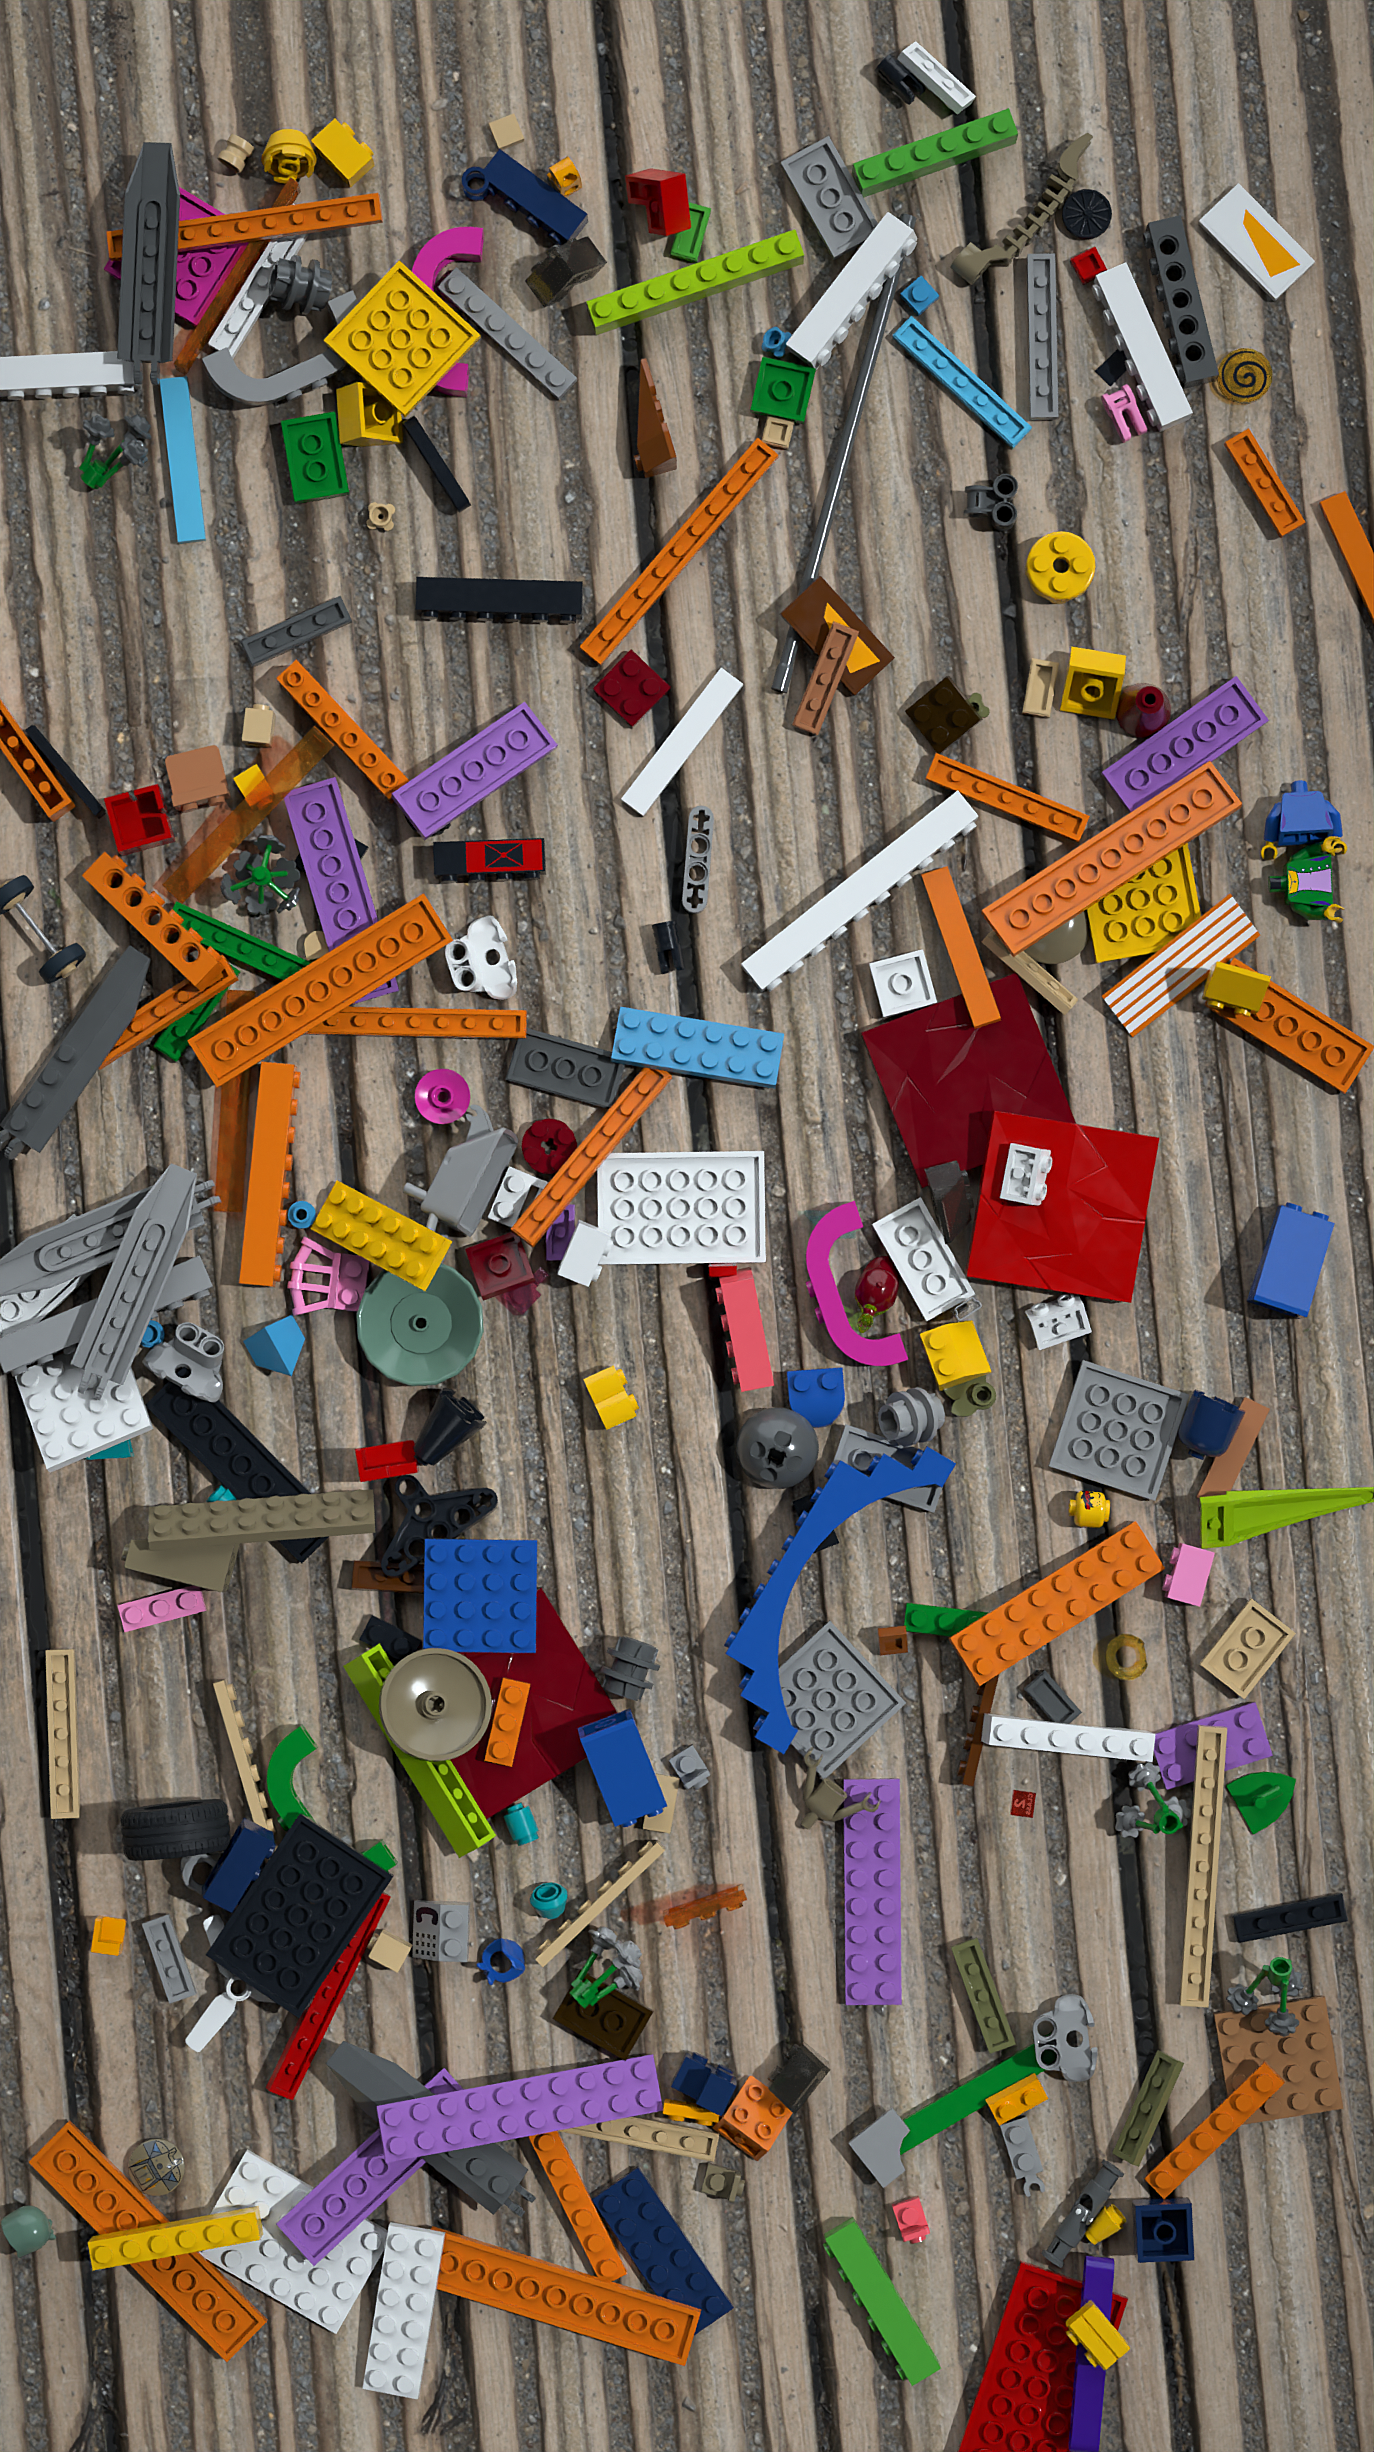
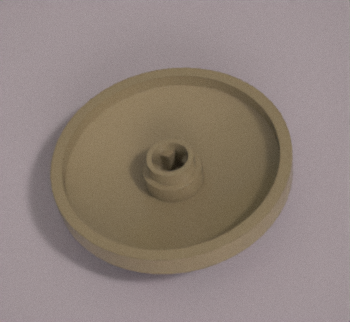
M428 1648L406 1656L390 1670L380 1691L379 1713L386 1734L401 1751L419 1760L440 1762L466 1753L482 1738L490 1721L492 1702L485 1677L472 1661L452 1650Z

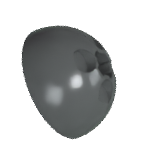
M768 1408L755 1413L743 1424L737 1437L736 1453L742 1470L752 1481L770 1489H785L797 1485L812 1472L818 1459L819 1442L814 1428L802 1415L786 1408Z

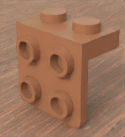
M216 745L166 757L165 764L173 793L171 799L173 807L177 811H182V813L197 810L198 806L205 804L216 806L225 803V799L231 798L220 751Z

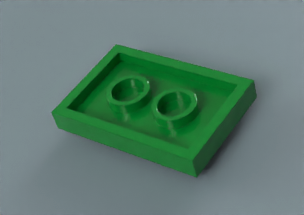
M335 411L282 420L281 426L295 504L350 495Z

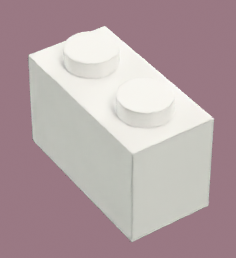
M578 1220L557 1270L558 1275L589 1287L591 1281L596 1282L602 1269L598 1265L601 1256L607 1257L613 1241L609 1240L610 1232Z

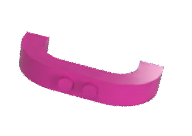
M456 227L439 233L421 249L414 262L412 272L434 292L436 278L439 272L448 264L456 261H482L483 228ZM457 363L433 389L446 395L467 398L469 365Z
M852 1201L831 1210L814 1227L806 1248V1266L810 1281L805 1283L810 1298L815 1296L817 1298L819 1307L814 1309L819 1324L825 1323L830 1337L843 1353L867 1365H893L908 1360L900 1333L881 1339H867L858 1335L848 1322L829 1266V1252L833 1243L841 1235L863 1228L856 1203Z

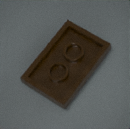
M582 1969L579 1970L575 1979L578 1977ZM587 1973L582 1982L588 1979L593 1983L598 1978ZM603 1982L597 1987L598 1992L608 1987L609 1984ZM571 1985L552 2019L626 2061L653 2014V2010L617 1989L599 1999L593 2006L589 2004L584 2009L569 1993L574 1988Z

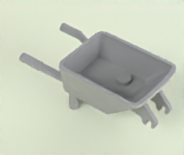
M478 1105L470 1106L477 1113L476 1117L466 1114V1118L471 1122L466 1142L454 1146L447 1151L428 1191L408 1182L403 1189V1193L413 1197L414 1201L420 1203L421 1210L429 1216L426 1228L435 1232L437 1222H440L439 1234L447 1239L449 1228L469 1237L474 1234L519 1142L516 1134L507 1128L502 1127L494 1131L488 1113Z

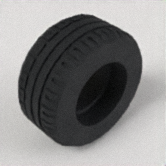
M202 1799L163 1803L125 1810L120 1818L124 1855L131 1861H146L195 1856L227 1849L231 1842L227 1805L222 1799Z

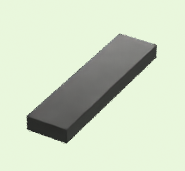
M338 596L240 642L253 668L352 623V619L341 596Z

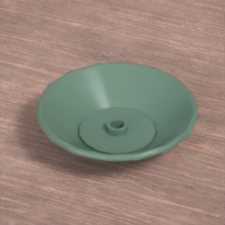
M442 1263L426 1291L387 1270L381 1271L365 1289L356 1314L358 1340L368 1361L386 1378L408 1386L437 1385L458 1375L476 1355L484 1332L483 1309L472 1284L453 1267ZM419 1318H424L427 1322L426 1326L422 1329L416 1325Z

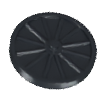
M1082 189L1074 192L1068 197L1062 210L1064 226L1073 236L1080 239H1093L1102 235L1107 230L1112 218V209L1107 198L1100 192L1092 189Z

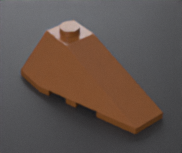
M646 358L641 359L638 455H634V460L638 472L643 471L645 478L676 470L677 457L667 423H664L660 401L656 398V388Z

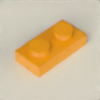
M1033 2073L985 2100L1000 2126L1048 2100V2097L1036 2074Z
M664 2099L663 2114L668 2115L670 2120L684 2121V2118L696 2119L695 2123L712 2126V2122H719V2115L696 2103Z

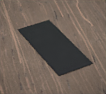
M1117 349L1095 370L1109 386H1112L1127 371L1125 365L1127 357L1124 351Z

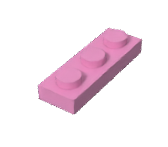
M194 1585L117 1605L124 1632L207 1611L201 1587Z

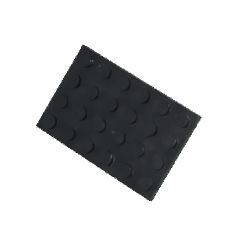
M300 1813L260 1872L258 1879L254 1881L206 1953V1956L300 2018L394 1875Z

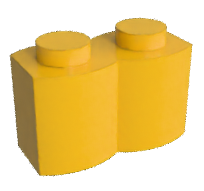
M613 1365L583 1379L606 1430L637 1416L635 1410H638L639 1406L633 1393L627 1395L623 1387L628 1382L621 1368L616 1370Z

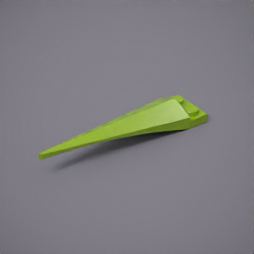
M1374 1487L1226 1491V1495L1199 1497L1201 1549L1231 1546L1300 1521L1373 1503Z

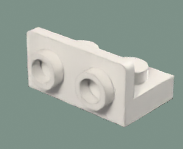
M1011 1143L1000 1198L1030 1205H1040L1047 1193L1045 1180L1047 1173L1050 1172L1052 1167L1051 1150Z
M1064 1294L1057 1300L1035 1304L1031 1309L1025 1311L1039 1350L1092 1332L1084 1304L1078 1294Z

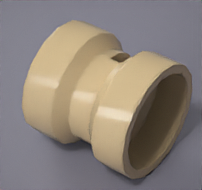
M231 134L227 140L228 146L220 152L217 159L227 168L241 173L245 167L244 160L250 157L255 149L246 140Z

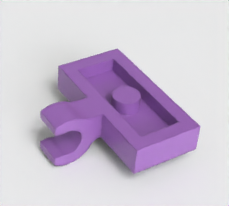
M569 1204L546 1231V1260L563 1259L576 1228L575 1205Z

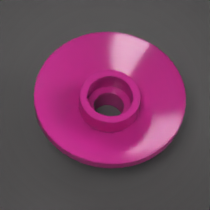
M436 1069L424 1075L417 1084L415 1103L421 1115L430 1122L449 1124L460 1119L467 1111L470 1104V1089L465 1079L457 1072L449 1069ZM446 1092L448 1094L446 1102L438 1100L440 1093Z

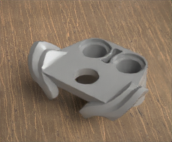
M184 1322L180 1324L171 1341L155 1345L142 1360V1363L160 1379L166 1378L182 1387L181 1390L186 1394L209 1402H216L221 1396L223 1382L219 1370L224 1353V1344L218 1337L193 1323ZM206 1352H211L215 1355H208ZM178 1367H186L190 1370L191 1374L187 1378H180L176 1375L175 1370Z
M1075 1994L1061 1996L1055 2002L1054 2010L1038 2016L1032 2025L1037 2063L1045 2070L1061 2071L1063 2077L1070 2082H1081L1090 2079L1095 2072L1098 2056L1097 2047H1093L1090 2050L1087 2025L1089 2027L1095 2026L1094 2019L1088 2004L1081 1996ZM1047 2020L1053 2024V2031L1050 2035L1042 2036L1038 2033L1037 2026L1041 2021ZM1075 2030L1082 2034L1083 2041L1079 2046L1072 2047L1067 2043L1066 2036L1070 2031ZM1046 2049H1052L1056 2052V2060L1052 2064H1045L1041 2061V2054Z

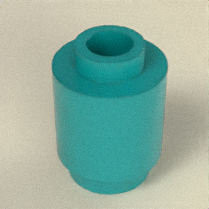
M522 1802L506 1808L508 1813L503 1817L513 1841L516 1840L518 1846L539 1838L537 1834L539 1829L529 1805L523 1807Z

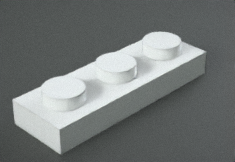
M916 41L904 49L897 59L906 69L913 73L925 84L927 89L935 93L956 114L967 108L976 96Z

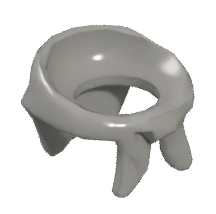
M218 1852L183 1857L180 1870L185 1886L202 1895L203 1884L195 1882L192 1877V1869L200 1862H206L214 1868L221 1855Z

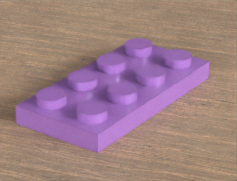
M1256 1702L1155 1733L1153 1753L1160 1768V1774L1166 1790L1194 1781L1198 1725L1227 1727L1224 1771L1273 1756Z

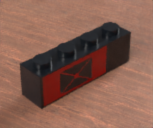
M544 838L433 842L434 876L436 879H441V883H455L457 878H468L469 882H483L485 877H496L497 881L513 880V876L523 875L524 880H538L540 875H546Z

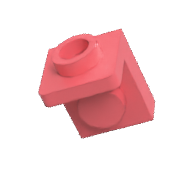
M919 2196L893 2204L892 2207L903 2242L909 2241L910 2244L925 2240V2235L930 2234V2230Z

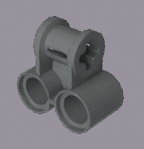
M1001 474L995 479L993 487L981 485L966 486L967 509L964 510V516L971 518L991 517V524L996 530L1003 532L1011 529L1017 517V510L1010 503L1015 498L1018 489V482L1015 477L1010 474ZM1008 484L1012 488V492L1007 495L1001 494L998 491V485ZM999 511H1007L1011 515V520L1001 522L996 514Z

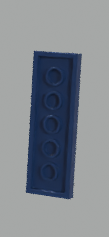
M639 2166L592 2198V2201L656 2295L702 2309L694 2335L734 2308Z

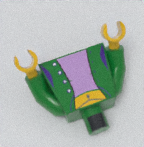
M1329 836L1324 842L1321 841L1307 845L1290 856L1289 862L1283 866V876L1268 877L1269 893L1284 892L1285 905H1290L1292 911L1307 920L1330 919L1341 923L1343 919L1334 917V914L1337 910H1344V908L1333 904L1331 854H1327V852H1341L1342 848L1333 849L1331 846L1333 840L1340 839L1339 837Z

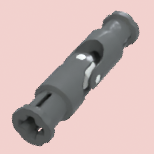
M1105 2159L1101 2162L1103 2166L1094 2180H1089L1071 2208V2213L1066 2216L1055 2231L1056 2237L1048 2249L1041 2252L1046 2259L1060 2268L1064 2266L1063 2261L1070 2250L1076 2248L1084 2236L1087 2226L1092 2223L1110 2197V2190L1118 2178L1124 2176L1123 2171ZM1090 2198L1093 2201L1092 2210L1082 2206Z

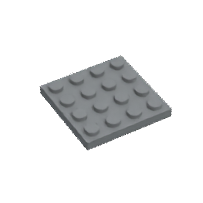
M1082 1360L1048 1466L1155 1501L1189 1394Z
M830 1620L779 1667V1681L784 1705L791 1725L798 1728V1732L791 1744L804 1758L811 1747H814L810 1754L813 1760L819 1759L823 1754V1758L816 1769L823 1779H826L906 1704L899 1694ZM757 1706L765 1716L768 1714L767 1711Z

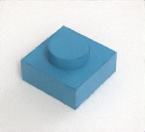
M920 276L900 294V297L919 316L939 299V294Z

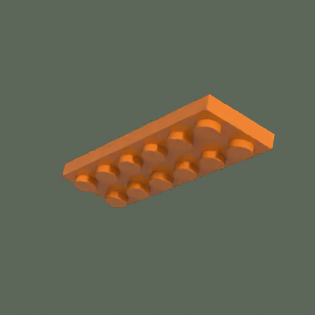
M1233 958L1229 963L1232 966L1257 972L1236 958ZM1271 980L1259 1012L1256 1014L1251 1013L1250 1017L1235 1014L1234 1008L1224 1006L1223 1009L1213 1008L1207 1005L1208 1001H1205L1203 1004L1343 1094L1347 1092L1374 1049L1372 1044Z

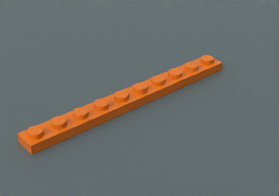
M379 193L179 221L178 252L383 223ZM123 229L107 231L109 259L111 261L122 260Z
M757 438L579 648L601 666L779 458V455Z

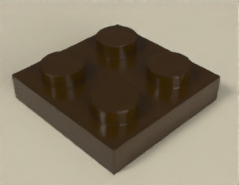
M946 676L905 710L906 714L938 754L943 753L983 720L950 676Z

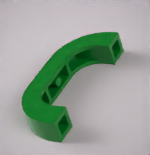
M303 1724L279 1743L272 1754L267 1770L268 1793L273 1806L280 1815L277 1817V1820L286 1832L291 1828L300 1813L316 1822L296 1794L293 1786V1774L297 1764L318 1748ZM383 1839L366 1851L361 1852L387 1871L398 1863Z

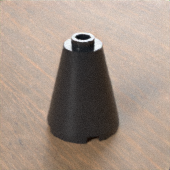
M443 1388L413 1446L414 1458L424 1466L428 1464L434 1466L487 1424V1421H482L484 1415L465 1397H462L461 1400L455 1398L453 1395L456 1391Z

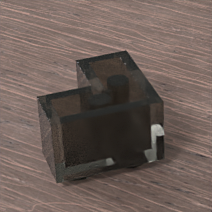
M588 236L578 240L572 238L562 246L560 244L552 246L546 252L547 257L545 260L538 262L531 268L532 274L525 282L542 306L547 307L560 302L575 285L592 279L605 266L607 261Z

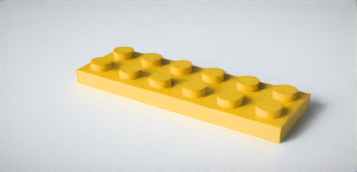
M338 1180L335 1182L310 1228L423 1291H426L452 1244L451 1240Z

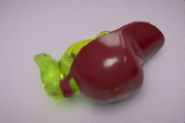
M880 1256L870 1261L857 1281L855 1300L862 1313L857 1319L860 1333L869 1330L873 1326V1317L888 1311L896 1301L899 1288V1273L888 1256Z

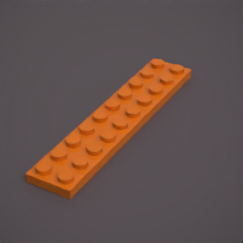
M1208 761L984 908L981 914L1010 954L1015 957L1240 809L1242 802L1212 762Z
M423 893L187 1041L215 1086L219 1088L451 943L453 939Z
M70 2120L29 2161L31 2166L100 2235L170 2222ZM198 2251L130 2264L226 2362L268 2320Z
M432 2226L431 2230L446 2232L437 2283L438 2290L685 2366L702 2309Z

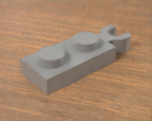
M1026 2115L1000 2125L1016 2179L1025 2178L1023 2183L1025 2195L1027 2197L1031 2196L1029 2186L1033 2183L1039 2185L1041 2193L1045 2192L1043 2181L1036 2176V2173L1042 2172L1043 2168Z

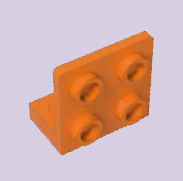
M749 2076L722 2117H719V2122H715L712 2128L758 2161L770 2150L795 2110V2107L755 2077Z

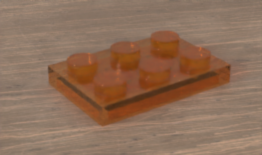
M740 1884L663 1910L666 1927L673 1925L674 1929H679L689 1925L690 1919L700 1917V1920H705L716 1916V1910L726 1907L727 1911H732L743 1907V1901L747 1900L744 1885Z

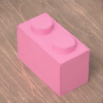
M1179 1543L1178 1548L1174 1547L1170 1557V1563L1173 1564L1171 1575L1166 1574L1162 1590L1166 1591L1165 1597L1200 1607L1215 1553Z

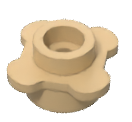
M371 503L368 506V528L371 530L376 528H383L385 531L392 530L394 527L392 515L395 513V507L392 504ZM382 514L384 517L379 519L378 516Z

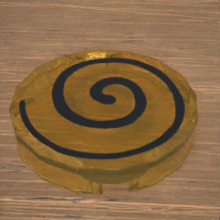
M1240 348L1231 351L1223 358L1218 368L1219 376L1217 383L1219 389L1232 402L1251 404L1259 401L1267 393L1272 383V369L1269 361L1262 353L1254 349Z

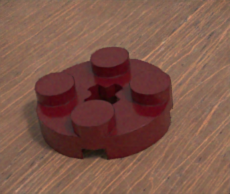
M548 1118L534 1122L526 1130L521 1147L524 1158L532 1169L539 1173L550 1175L556 1174L577 1149V1142L573 1131L567 1124L557 1119ZM553 1139L557 1150H552L550 1154H546L545 1148L541 1147L543 1142Z

